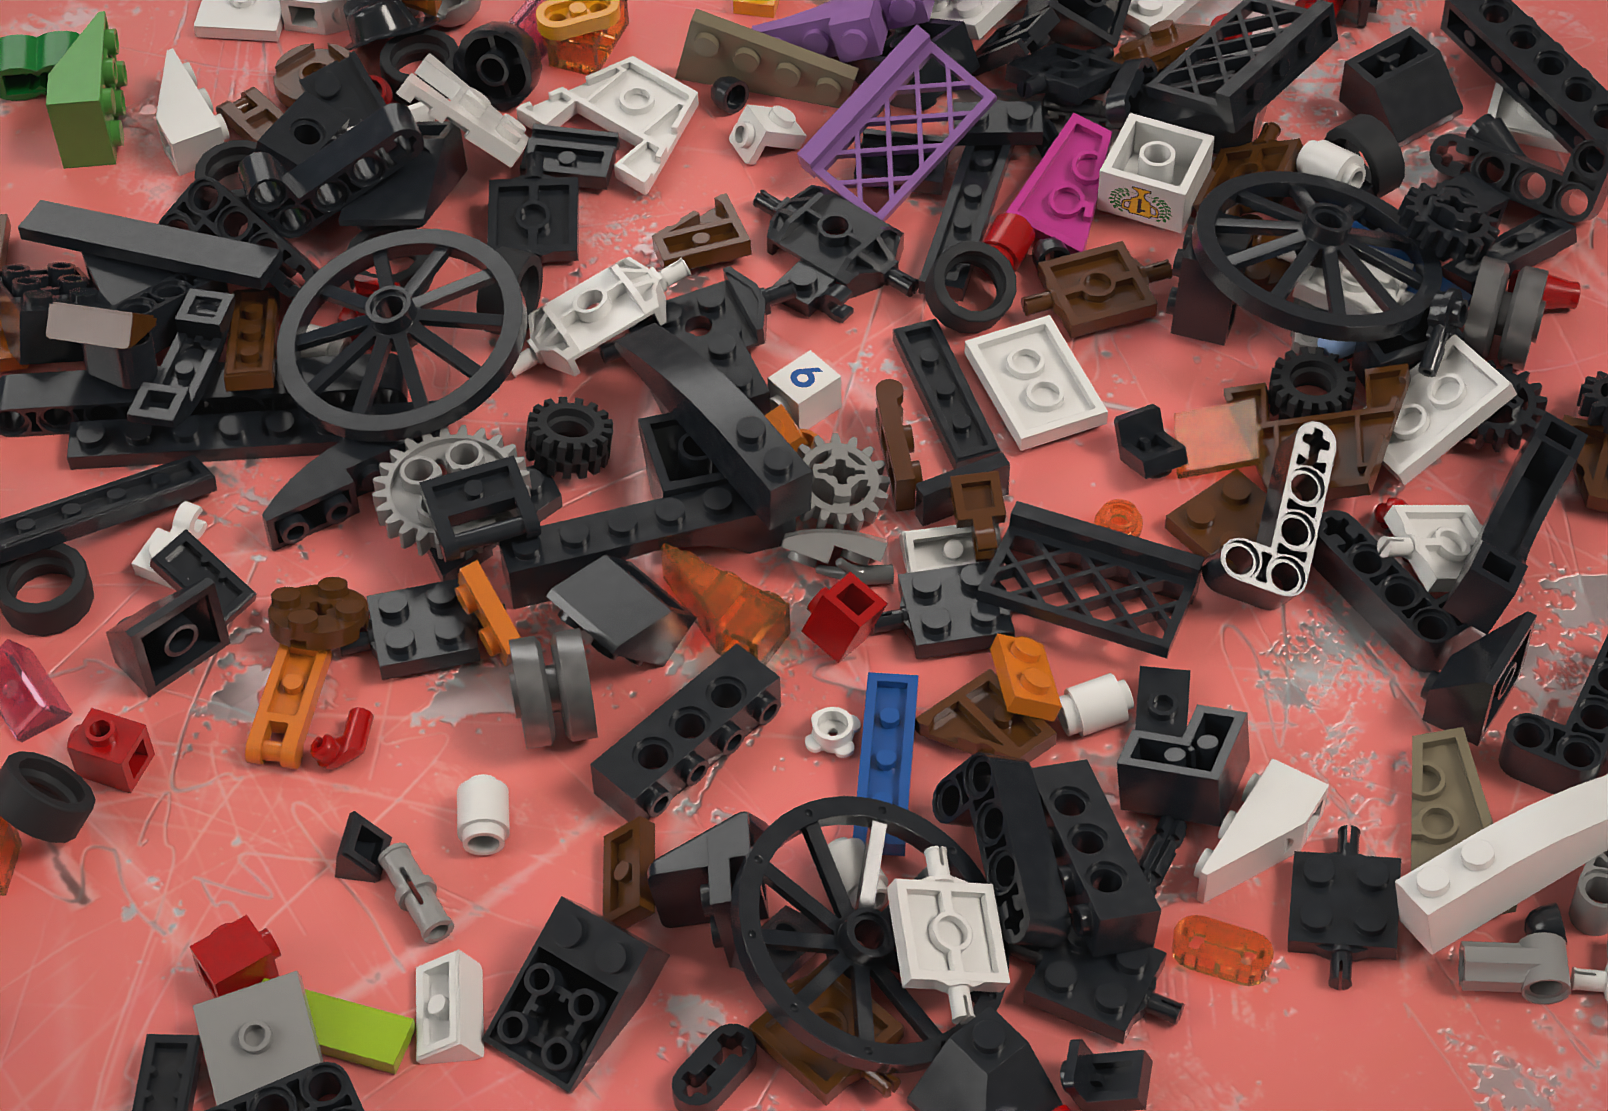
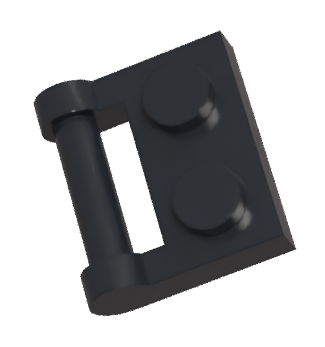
M514 455L419 482L421 495L445 562L461 558L460 553L517 536L525 535L526 539L542 535L536 510ZM516 509L518 513L516 517L454 534L452 529L453 526Z

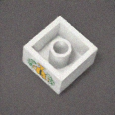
M1130 113L1100 169L1097 209L1182 233L1194 209L1192 205L1211 169L1215 136Z

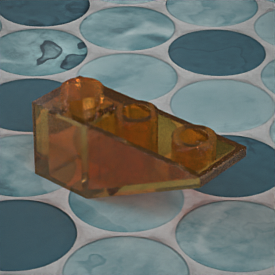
M666 543L661 546L664 580L681 604L697 617L695 620L696 625L715 652L722 656L737 643L766 665L791 634L790 603L785 602L774 592L763 591L742 581L739 576L731 571H722L701 561L699 557L690 551H681Z

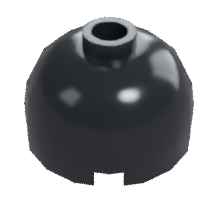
M491 21L471 30L460 41L459 49L453 57L454 74L469 87L476 89L488 98L496 110L506 111L520 105L537 86L542 71L540 50L534 39L523 28L509 22Z

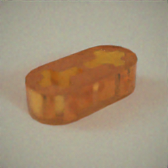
M1201 915L1186 916L1174 928L1171 949L1173 956L1180 965L1190 970L1244 986L1259 985L1271 973L1274 950L1271 942L1258 932ZM1194 936L1204 938V943L1199 946V949L1189 947V942L1194 939ZM1246 952L1256 954L1251 965L1241 963V958L1245 956Z

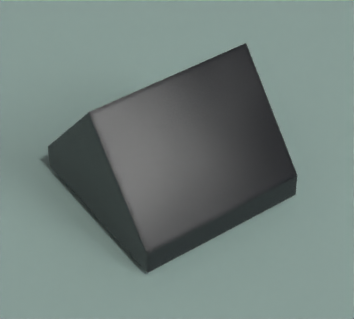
M356 811L349 813L336 857L335 878L373 883L380 881L383 868L379 864L378 858L382 851L390 846L392 837Z

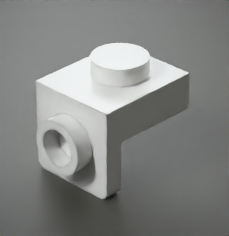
M747 104L729 136V141L745 164L755 165L765 146L800 150L807 135L796 122L795 115L787 108Z

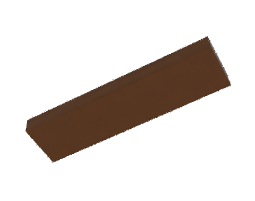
M275 287L264 288L263 290H235L233 294L235 295L236 302L228 332L224 369L226 392L274 388L280 313L279 290Z

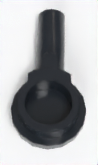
M1449 288L1446 292L1437 291L1433 296L1427 318L1428 330L1426 340L1428 343L1418 368L1419 373L1424 376L1435 377L1437 375L1445 353L1444 347L1448 336L1453 335L1458 327L1462 328L1467 320L1468 301L1463 299L1460 289Z

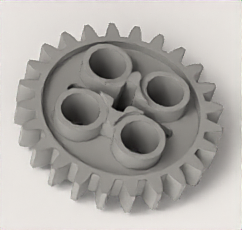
M461 425L457 434L450 435L448 428L444 427L440 429V436L433 438L430 433L422 435L423 441L418 444L406 438L404 440L406 452L392 449L389 451L392 463L385 462L379 464L381 476L373 478L375 492L372 493L375 511H377L380 526H386L388 537L390 539L400 537L401 548L406 549L416 542L420 556H423L433 547L437 550L438 559H443L419 482L442 476V470L438 464H442L447 473L450 474L514 455L530 495V489H532L530 473L526 469L524 456L517 457L514 444L504 447L503 438L500 434L487 440L485 428L482 427L473 436L468 435L466 425ZM516 509L453 526L452 529L454 534L516 517L518 513ZM483 547L476 548L475 550L478 553H482ZM465 552L460 553L461 558H463Z

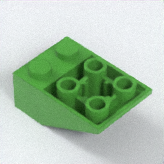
M105 11L98 12L48 74L46 107L64 169L115 165L117 146H124V131L119 116L126 115V104L123 90H120V88L127 86V70L124 61H117L116 55L119 54L118 33L116 28L109 29Z

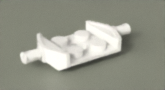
M626 257L532 311L528 315L530 339L527 340L530 348L520 353L511 373L516 378L519 374L535 366L537 363L543 364L545 362L548 367L576 376L581 373L575 362L577 358L595 350L599 345L634 327L650 315L656 319L660 326L665 324L666 296L664 292L667 291V287L691 275L687 264L682 258H679V260L657 272L654 267L649 269L631 257ZM599 303L596 307L587 309L589 306Z

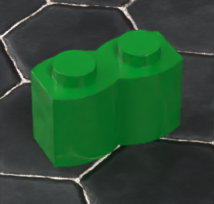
M53 31L42 34L39 37L23 34L1 37L0 98L21 101L35 98L41 94L47 95L48 74L80 34L72 31Z

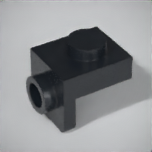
M1150 404L1115 417L1114 425L1120 460L1145 479L1165 477L1172 472V469L1188 464L1186 447L1164 431L1161 410L1155 404Z
M1073 1039L1069 1042L1067 1060H1064L1061 1065V1083L1065 1092L1071 1096L1082 1111L1146 1110L1153 1061L1145 1050L1093 1054L1083 1039Z

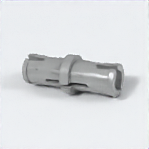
M400 842L388 846L379 855L378 862L386 871L396 889L394 896L397 904L402 910L409 912L426 943L432 944L445 939L453 931L454 923L447 916L436 896L437 886L434 880L429 875L423 874L406 843ZM410 881H412L423 899V904L420 905L408 884Z

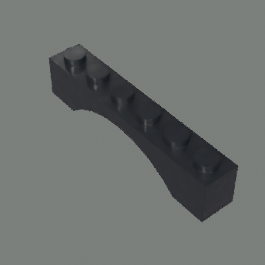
M1545 411L1518 452L1443 610L1455 616L1460 622L1473 626L1488 635L1519 588L1528 568L1526 560L1534 539L1580 455L1588 437L1586 433Z
M730 483L543 525L541 526L542 535L526 539L525 535L500 541L499 549L503 574L514 609L551 601L546 597L551 588L604 555L627 560L654 551L692 546H713L755 553L782 546L784 535L796 531V518L769 530Z

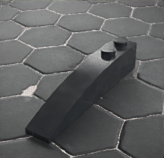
M656 323L615 341L616 350L769 530L811 510L813 475L811 468L763 413L731 380L705 357Z

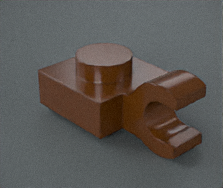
M989 471L950 476L949 488L956 528L971 527L976 562L992 560L995 555L994 550L998 548L993 524L1005 523L1006 519L999 472Z

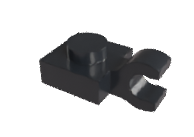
M801 260L774 284L777 285L790 279L796 291V298L781 303L807 317H810L816 310L827 314L834 321L843 323L854 313V308L844 304L853 296V292L844 285L836 284L835 278Z

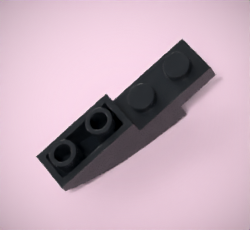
M422 436L410 438L417 444L423 441ZM345 438L302 468L278 492L262 514L269 546L273 552L289 544L297 543L315 532L333 524L341 523L347 518L360 513L357 497L375 491L373 478L381 476L379 464L385 462L392 463L389 452L392 449L406 452L405 441L366 442Z

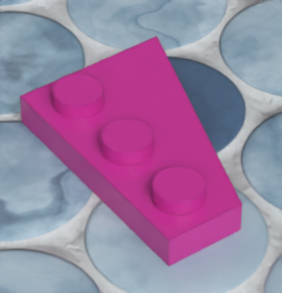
M1073 113L1006 213L1018 214L1027 219L1035 231V238L1039 240L1056 237L1066 245L1070 254L1085 251L1098 199L1100 169L1109 154L1112 131Z

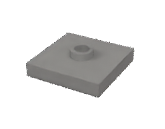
M298 971L193 1005L216 1105L309 1066L323 1062L304 984Z

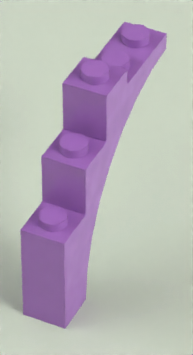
M831 0L782 19L754 25L751 29L829 58L838 56L840 62L845 63L882 55L888 30L929 22L935 0Z

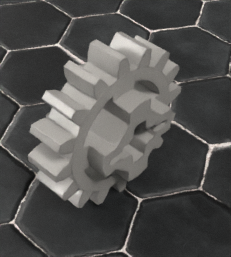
M833 433L830 443L825 444L823 439L817 435L814 436L810 448L804 444L798 447L797 454L813 471L811 510L800 515L799 519L802 522L813 517L817 519L816 529H824L826 524H831L833 529L843 530L844 525L849 524L851 529L856 532L861 530L864 520L871 524L875 522L879 510H883L888 498L886 492L890 484V477L882 475L886 465L884 460L872 462L873 447L869 446L862 451L857 449L856 437H852L848 444H843L838 433Z

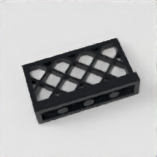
M1243 0L1146 85L1148 97L1218 116L1221 130L1236 134L1338 41L1334 5L1332 2L1317 0L1310 8L1306 9L1274 0ZM1252 12L1265 14L1262 16L1245 19ZM1292 23L1290 26L1279 29L1278 27L1280 25ZM1271 27L1273 29L1271 31L1248 36V32H1253ZM1242 34L1240 38L1219 42L1223 38ZM1266 46L1263 50L1253 52V48ZM1247 51L1246 54L1222 58V55ZM1213 57H1216L1217 59L1214 61L1194 65L1197 61L1209 59ZM1241 69L1235 74L1227 75L1228 71ZM1221 73V77L1196 82L1197 78ZM1188 80L1191 82L1190 84L1176 87L1170 86L1171 84ZM1215 92L1216 99L1203 95Z
M1017 501L1010 515L1009 527L977 590L976 600L1167 659L1189 605L1193 604L1197 595L1205 557ZM1011 550L1034 557L1018 562ZM1058 564L1080 570L1081 572L1065 576L1058 567ZM1045 568L1053 579L1033 585L1027 573ZM1014 577L1022 589L1009 592L996 588L994 585L996 582ZM1105 579L1129 586L1112 591ZM1093 583L1100 594L1081 600L1074 588ZM1062 592L1069 603L1057 607L1046 603L1042 597ZM1152 593L1169 597L1176 601L1160 605ZM1140 597L1148 608L1128 614L1121 602ZM1109 606L1116 618L1103 621L1094 618L1090 611ZM1157 621L1164 631L1163 638H1158L1142 633L1138 626Z

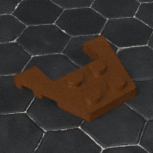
M1408 363L1365 369L1367 406L1365 409L1270 421L1269 393L1266 383L1224 388V397L1267 491L1279 444L1304 423L1315 421L1329 427L1336 439V453L1326 501L1371 495L1411 382V375ZM1291 486L1293 494L1302 501L1299 491Z

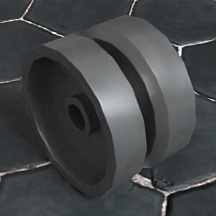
M1484 256L1464 326V342L1485 359L1489 355L1494 334L1502 336L1497 356L1500 366L1504 367L1507 363L1513 364V369L1524 371L1531 342L1536 343L1546 305V301L1542 299L1549 271L1530 266L1523 267L1519 271L1514 291L1511 293L1506 291L1510 273L1507 261Z
M580 628L553 633L550 640L552 665L545 666L541 643L535 636L509 640L513 672H509L516 719L521 718L526 749L553 745L556 738L553 713L561 712L565 734L572 742L598 738L593 696Z

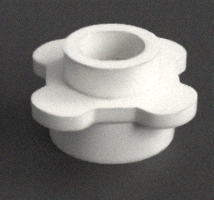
M827 707L816 711L811 717L812 733L805 738L806 748L812 753L820 751L835 753L839 758L851 756L855 750V745L852 742L854 734L861 729L860 720L839 707ZM829 733H837V735L830 736Z

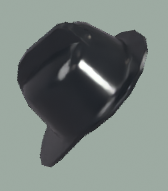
M349 0L344 4L343 11L352 42L345 48L350 51L375 40L420 31L436 25L441 21V18L437 16L415 18L402 0Z

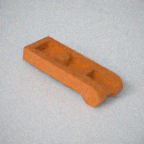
M292 639L291 647L279 644L245 748L247 763L264 765L266 760L280 762L283 768L298 769L300 767L304 743L332 659L331 650H306V641ZM272 732L285 734L283 742L271 741Z

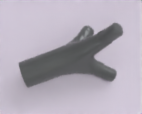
M838 558L835 563L836 566L818 564L815 569L817 574L840 580L851 571L866 585L893 584L894 582L892 564L854 565L843 558Z

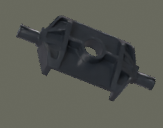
M811 185L794 197H786L783 201L767 193L765 190H760V193L756 194L753 205L773 216L770 220L767 234V253L774 255L779 248L787 251L849 288L853 292L851 298L881 288L883 285H891L908 297H912L917 292L919 280L899 270V261L904 249V233L825 187ZM840 229L845 231L839 235L826 233V231H838Z
M728 266L723 268L724 281L666 300V323L661 325V327L684 342L736 327L746 348L750 349L762 345L766 341L767 315L771 314V306L795 299L796 291L790 279L766 289L764 287L759 288L755 282ZM650 315L634 327L629 328V333H626L625 336L653 323H658ZM697 328L710 330V332L703 336H695L689 333ZM616 340L598 346L605 364L622 357L615 348Z

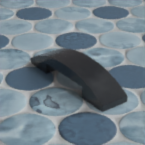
M189 289L175 317L177 335L153 382L142 383L127 413L128 421L175 428L190 416L207 390L220 360L236 302L234 294Z

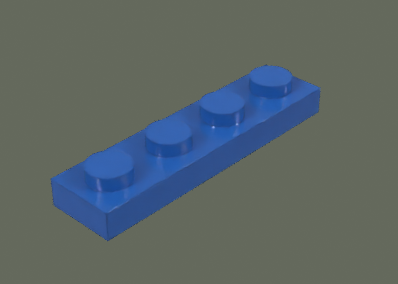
M868 672L857 797L877 799L909 810L919 675ZM854 825L853 838H859L865 844L868 827ZM886 833L882 855L905 856L906 842Z

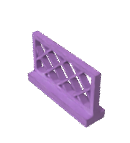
M916 24L797 155L801 167L812 177H818L837 195L885 222L997 101V96L931 41L930 35ZM932 57L946 68V82L920 84V70ZM951 73L960 81L951 82ZM915 76V84L907 85L909 81ZM971 89L982 98L971 111L953 112L952 91ZM947 91L948 112L922 114L921 93ZM915 93L916 115L891 116L890 102L897 95ZM885 109V117H877ZM962 120L954 129V121ZM948 121L949 135L942 143L923 144L922 123ZM917 123L918 145L892 146L891 125ZM886 125L887 147L861 149L860 134L867 127ZM855 141V149L847 150L848 147ZM933 152V153L924 161V153ZM918 153L919 168L910 176L894 177L893 155ZM887 156L888 177L862 179L861 157ZM856 158L857 179L837 180L827 170L837 159ZM894 185H902L894 194ZM889 186V201L876 214L863 202V187ZM847 188H857V196Z

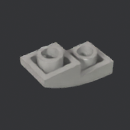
M808 529L786 533L782 540V547L790 550L787 558L814 568L817 560L828 564L834 546L843 548L840 554L841 557L866 566L870 558L881 562L887 547V541L877 536L851 530Z

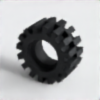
M1300 347L1298 356L1293 350L1286 352L1285 359L1279 357L1275 362V368L1272 367L1268 391L1272 416L1279 415L1278 420L1351 411L1357 383L1355 382V371H1349L1351 364L1346 359L1338 363L1339 355L1330 353L1328 357L1324 356V348L1316 347L1315 354L1309 353L1308 347ZM1311 385L1325 390L1327 394L1319 396L1307 395L1296 388Z
M559 397L556 404L551 398L544 400V406L540 404L535 405L533 412H530L528 415L525 440L526 458L529 462L534 461V467L539 471L547 467L546 474L553 477L556 472L563 473L562 479H571V473H576L579 479L587 478L588 471L595 475L600 472V467L605 468L608 464L613 435V421L608 419V413L604 409L597 412V404L590 402L588 406H584L583 399L575 398L574 403H568L567 397Z

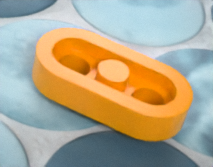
M547 0L540 4L536 10L538 32L543 37L554 41H562L607 29L615 25L621 16L620 0Z

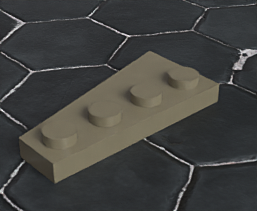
M696 9L689 25L675 79L713 85L720 77L732 76L745 82L748 85L749 92L840 108L850 96L859 68Z
M1463 727L1412 736L1411 871L1493 824ZM1517 905L1502 914L1516 912Z

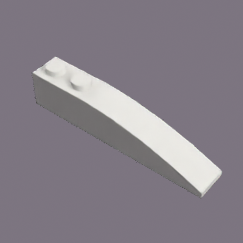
M1608 774L1573 786L1531 804L1480 830L1397 879L1395 886L1400 922L1433 955L1607 851Z

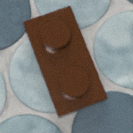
M638 816L604 836L603 917L624 929L655 913V903L647 879V870L655 860V823L642 816Z

